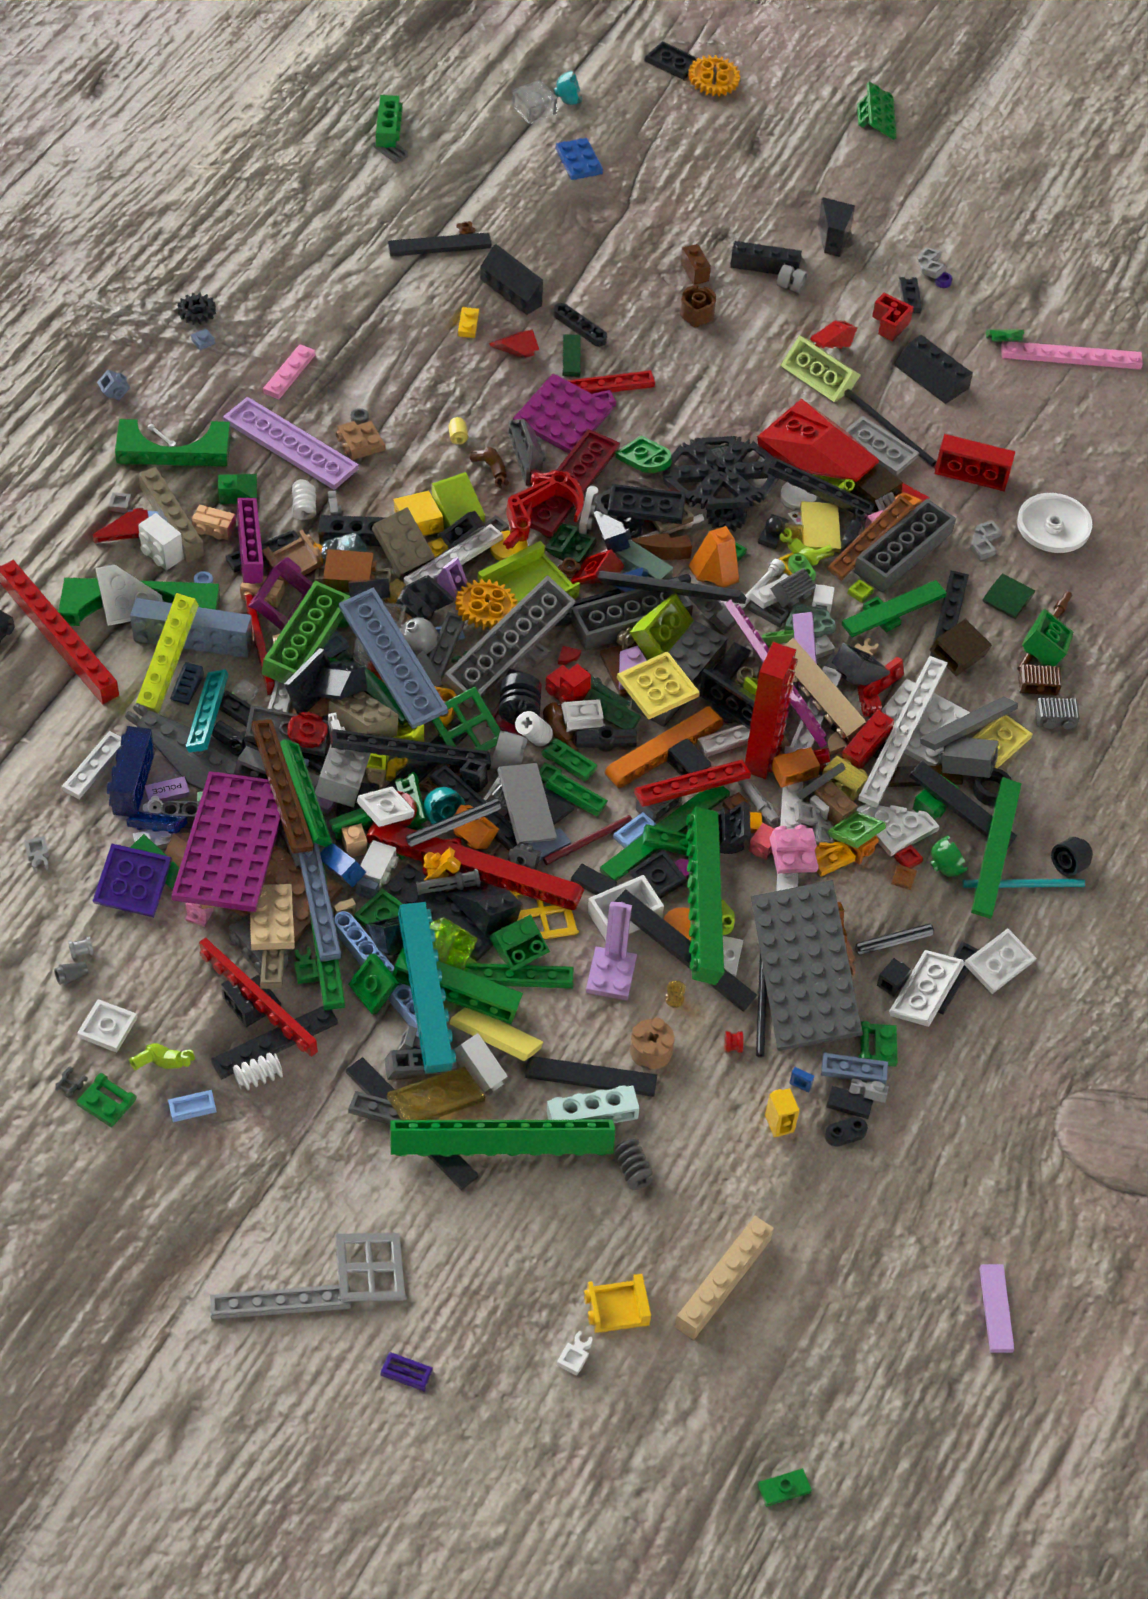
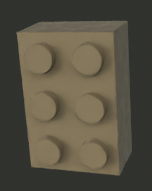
M408 507L373 525L372 530L398 578L421 568L435 558Z
M364 691L341 700H329V714H337V720H339L340 726L345 728V731L386 737L397 736L399 715Z

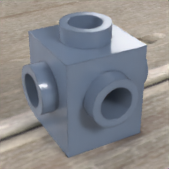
M109 369L97 382L103 394L108 398H115L117 400H120L130 389L125 375Z

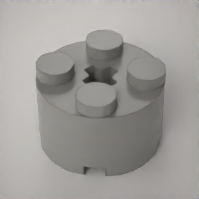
M500 731L490 769L498 771L497 769L500 766L520 765L528 738Z

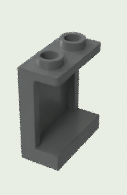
M688 596L724 635L736 624L729 610L720 601Z

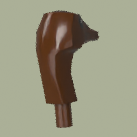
M557 702L548 704L543 709V720L551 726L553 736L575 751H578L573 742L574 736L566 731L563 723L562 706Z

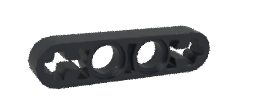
M558 303L554 306L553 315L557 320L581 335V337L594 346L602 347L606 345L607 333L565 303ZM570 319H577L578 321L572 322ZM583 328H590L591 330L585 331Z

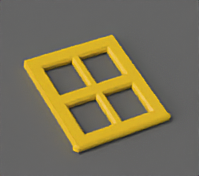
M510 891L518 899L517 895L519 893ZM537 899L538 908L521 910L518 920L530 914L532 917L540 916L544 929L540 933L544 940L577 935L579 933L572 910L555 905L544 906L543 901ZM564 912L567 928L550 930L546 915Z

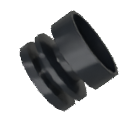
M514 673L504 677L501 681L499 715L503 720L515 725L517 717L527 711L534 712L540 717L542 684L539 679L527 673Z

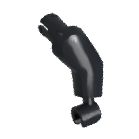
M860 507L855 511L856 520H851L841 541L843 551L858 537L863 526L860 522L867 517L866 510L863 515L858 514Z

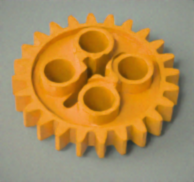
M708 55V58L702 56V60L697 58V61H693L692 65H690L688 73L691 85H695L694 89H700V93L705 91V95L711 93L712 97L715 94L720 97L721 93L726 96L727 92L731 94L732 90H736V87L739 86L741 77L740 71L737 70L738 66H734V62L729 63V59L723 60V56L717 58V55L714 58L711 55ZM714 67H716L715 85L712 84Z
M483 579L480 580V583L473 580V584L467 582L466 587L461 586V591L457 592L455 610H458V616H462V621L468 620V625L474 623L475 628L482 626V630H485L486 627H489L491 630L517 605L518 600L515 599V594H510V588L504 589L505 584L498 586V581L493 584L490 579H488L487 583Z

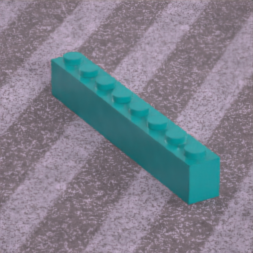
M425 902L402 904L399 907L398 916L425 1074L451 1071L453 1063L456 1062V1053L454 1049L451 1050L450 1042L453 1040L452 1031L447 1029L446 1022H449L448 1009H444L443 1006L445 991L444 988H440L439 981H442L441 969H437L436 966L438 951L437 948H433L432 943L435 942L434 929H430L429 922H431V911L426 908Z

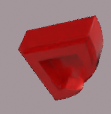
M563 646L558 658V664L567 665L568 662L578 660L582 650Z

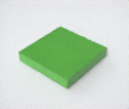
M856 811L829 829L828 834L833 839L858 848L884 830L886 825L881 820Z

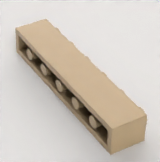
M792 638L784 646L797 649L795 658L798 659L794 670L796 674L793 682L801 684L802 687L800 689L806 697L810 695L814 701L812 703L818 711L822 709L826 714L824 717L830 725L834 723L838 728L836 731L842 739L847 738L850 742L867 722L801 645Z
M757 1216L752 1218L678 1313L675 1324L676 1329L692 1340H695L771 1241L774 1229L772 1226Z

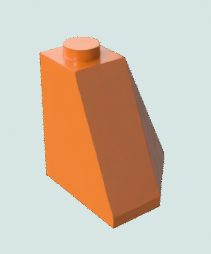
M726 526L709 531L691 560L689 569L697 581L705 582L706 580L715 583L717 587L723 588L739 583L735 539Z

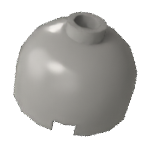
M424 618L410 619L400 629L414 654H420L423 651L427 654L438 643L437 637H439L436 628L430 621Z

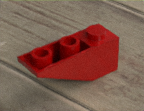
M835 320L810 337V340L815 342V346L825 349V347L834 349V347L843 349V347L851 346L858 327L844 320Z

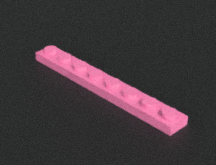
M1002 341L1001 345L1002 358L1130 369H1141L1143 365L1142 352L1013 341Z

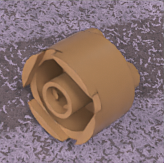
M658 1017L643 1020L634 1026L630 1043V1055L633 1061L641 1067L643 1065L653 1070L667 1065L673 1054L675 1041L674 1032L671 1027Z

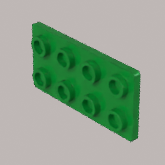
M868 82L867 94L857 104L858 125L864 128L867 124H870L873 128L895 140L897 135L894 97L890 92L882 90L878 85Z

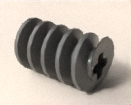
M638 1139L624 1141L617 1145L614 1150V1155L618 1159L617 1162L621 1166V1171L628 1182V1187L632 1190L642 1189L653 1181L652 1178H649L653 1173L652 1169H647L649 1163L644 1161L646 1156L645 1154H640L643 1149L641 1146H638Z

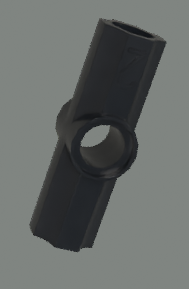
M221 720L214 726L212 736L226 744L232 754L240 755L246 746L259 751L257 743L244 741L246 731L239 732Z
M605 725L600 727L599 730H576L577 748L598 747L600 750L607 752L611 751L614 747L637 746L636 729L615 730L613 727Z

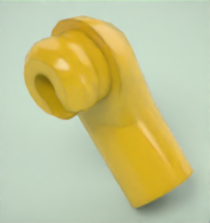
M397 757L391 759L387 763L386 780L392 781L396 777V772L405 767L408 759Z

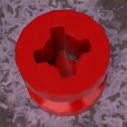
M878 695L869 699L867 697L861 698L860 705L864 717H869L877 710L882 712L881 700Z
M725 1031V1053L731 1051L743 1053V1031H738L737 1033Z

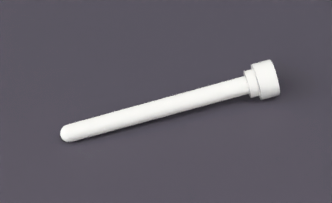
M774 559L769 564L768 572L745 595L747 598L746 603H739L742 609L751 601V592L765 586L773 576L780 575L785 570V565L781 560Z

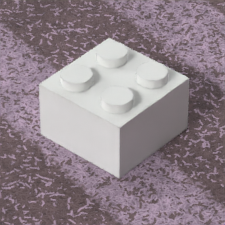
M157 513L138 525L141 551L144 555L151 557L158 566L163 567L167 571L184 559L181 533Z

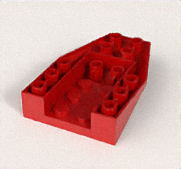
M802 398L757 436L758 445L774 458L809 474L844 480L849 479L857 482L879 463V459L847 431Z

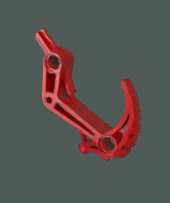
M556 469L543 474L536 472L531 475L532 487L508 498L506 515L510 525V535L503 542L506 549H513L518 541H526L529 538L532 508L554 495L563 497L573 503L576 508L574 522H578L584 507V494L576 478H572L571 474L567 471H556Z

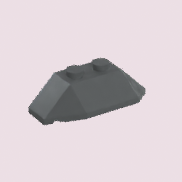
M525 419L509 420L508 434L525 485H530V471L533 468L539 471L543 469L545 452L541 450L540 438L536 437L534 429Z

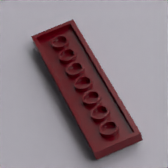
M588 429L556 471L569 472L572 478L577 479L583 489V494H585L588 487L593 484L615 455V452L619 450L620 442ZM554 495L532 508L530 528L552 537L575 506L569 500Z

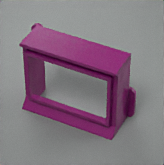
M286 557L272 568L248 607L256 609L282 631L313 583L300 573L301 567ZM279 576L302 593L288 618L264 600Z

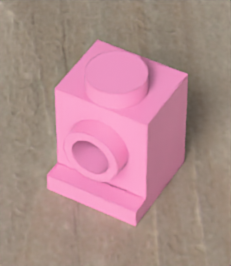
M186 903L187 916L185 920L205 927L214 909H201L200 904Z

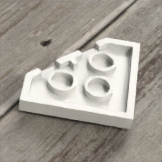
M115 564L95 568L108 626L130 622V614L136 598L163 602L162 595Z
M865 804L857 808V811L885 822L886 828L876 836L879 840V845L890 857L910 844L913 845L939 830V825L924 811L916 813L907 811V808L893 805L890 807L878 805L876 808Z

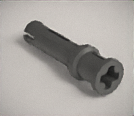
M478 868L472 872H457L455 876L416 882L418 895L453 888L463 890L465 887H481Z

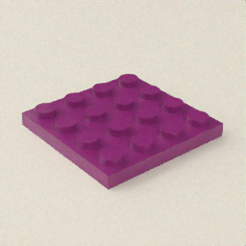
M552 373L513 417V420L525 419L534 429L536 436L569 454L588 429L595 431L611 413L613 406Z

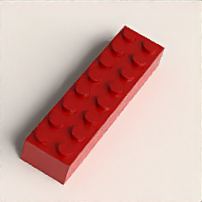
M775 642L772 643L759 671L745 764L750 770L751 775L763 779L767 778L769 772H773V758L781 754L782 751L780 746L784 740L783 733L787 724L785 721L789 713L787 709L791 701L792 683L796 674L794 670L798 659L795 658L797 649Z

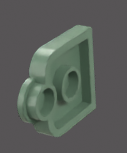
M799 603L793 606L785 625V631L794 630L793 614L812 612L815 638L822 637L824 634H832L836 631L835 621L830 618V613L827 610Z

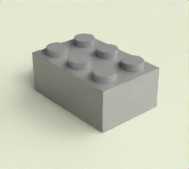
M330 745L315 790L316 796L354 807L371 753L331 748Z

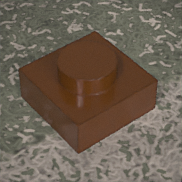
M738 792L725 799L722 806L731 811L741 802L748 803V801Z

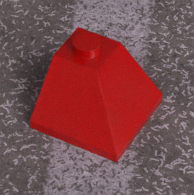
M533 329L518 332L489 343L490 347L515 356L524 355L525 358L535 355L534 351L540 350Z
M612 550L598 553L585 558L581 564V569L575 573L570 582L572 584L579 582L580 585L603 583L598 578L600 571L621 573L625 565Z

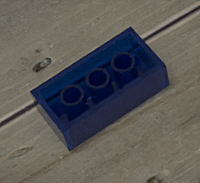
M127 726L126 733L121 736V750L118 749L116 753L117 764L112 767V781L107 784V794L110 795L109 806H112L113 815L135 818L138 816L145 785L147 784L155 755L152 729Z

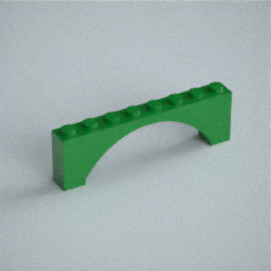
M64 577L58 612L70 626H80V622L87 616L103 607L98 579ZM141 581L162 595L163 602L173 603L175 595L178 593L194 598L200 608L219 610V584Z

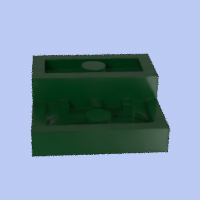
M562 523L546 545L545 550L562 561L567 557H571L581 565L597 541L596 537L579 533V527Z
M1002 573L984 596L983 602L1016 619L1023 607H1026L1031 600L1035 590Z

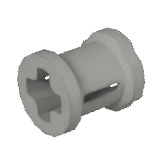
M89 936L85 940L68 941L72 959L85 954L93 955Z

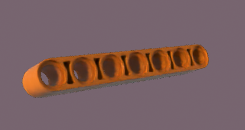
M708 706L614 761L606 768L604 773L617 788H622L666 762L669 748L686 738L693 745L696 744L698 738L719 730L724 720Z

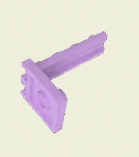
M610 902L605 948L595 947L586 993L628 1001L637 954L627 952L632 905L623 902Z

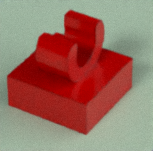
M829 748L813 750L820 764L819 772H823L826 763L830 762L831 754Z

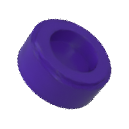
M943 272L935 279V284L940 288H948L952 284V276L947 272Z

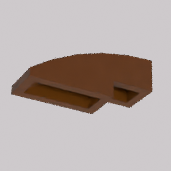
M668 533L632 538L633 542L661 560L691 559L692 544L688 535L670 538Z

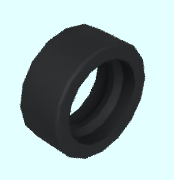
M998 768L993 769L990 778L976 776L973 786L974 796L984 805L993 807L995 806L998 793L988 792L981 784L985 781H995L1000 784L1002 777L1010 780L1012 778L1008 773Z

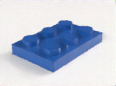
M587 138L556 143V151L571 180L603 174V168Z

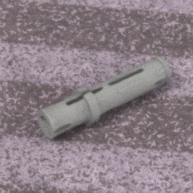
M749 778L738 781V784L756 806L757 812L762 813L769 826L777 825L780 822V817L773 810L771 802L764 798L752 780Z

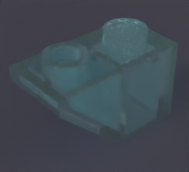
M356 533L323 542L322 558L326 559L328 549L366 552L367 546Z

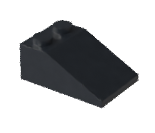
M480 881L481 887H465L463 890L455 889L447 893V896L484 934L516 922L522 907V903L510 891Z

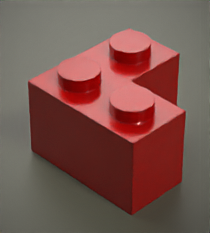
M883 292L875 301L872 315L873 318L880 321L878 335L893 342L910 324L914 307Z
M579 664L570 669L561 665L546 676L545 689L549 695L554 696L561 704L564 702L583 701L590 690L591 674Z

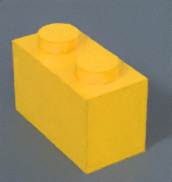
M790 1088L785 1090L777 1089L769 1094L765 1117L774 1138L795 1132L800 1110Z

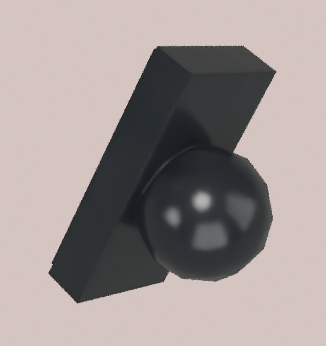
M771 514L765 523L758 543L776 549L780 541V534L784 533L789 520Z

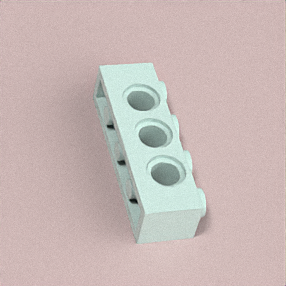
M619 1086L611 1090L601 1089L594 1093H578L572 1097L553 1098L547 1101V1115L549 1120L613 1119L614 1123L638 1119L639 1105L633 1086ZM610 1103H616V1104H618V1105L613 1106V1105H610ZM588 1107H595V1108H597V1109L592 1110V1109H589Z

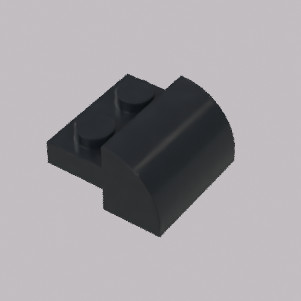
M743 801L731 811L723 808L718 812L719 848L721 854H734L744 850V842L750 838V804Z

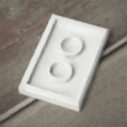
M1007 928L966 959L964 965L993 994L1034 963L1037 958Z

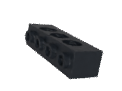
M320 515L318 528L319 544L381 547L372 527L375 523L386 517Z

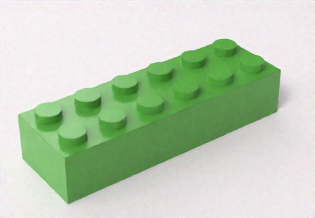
M315 581L265 656L262 674L284 684L318 649H324L344 617L339 608V603L349 599L350 596Z

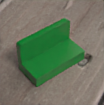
M359 808L329 820L336 840L342 839L341 828L362 824L363 830L371 827L373 820L363 808Z

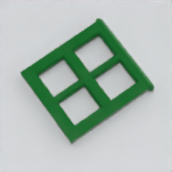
M472 687L444 702L448 710L453 708L462 723L461 725L447 732L439 717L431 720L445 745L456 747L452 738L466 731L476 747L474 748L475 750L488 751L496 747L501 730L478 693L477 687ZM472 697L481 714L466 721L458 704ZM486 721L495 737L480 744L471 728Z

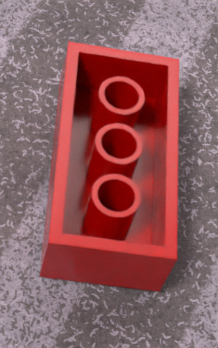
M944 434L934 474L1005 492L1016 451Z

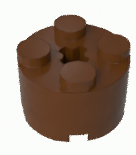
M694 285L683 291L680 315L692 327H699L714 319L716 294L708 287L698 288L699 285Z

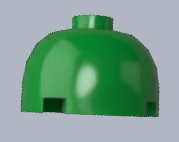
M946 835L932 847L931 856L933 860L930 861V864L935 872L940 871L944 876L956 877L968 871V866L963 867L962 864L965 860L954 842L949 843L948 839L950 836Z

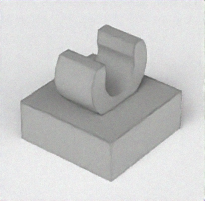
M408 1026L402 1034L398 1050L421 1048L419 1037L415 1036L417 1028Z

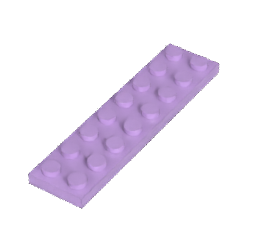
M246 397L223 416V422H230V426L333 490L338 488L358 470L357 463L249 397Z

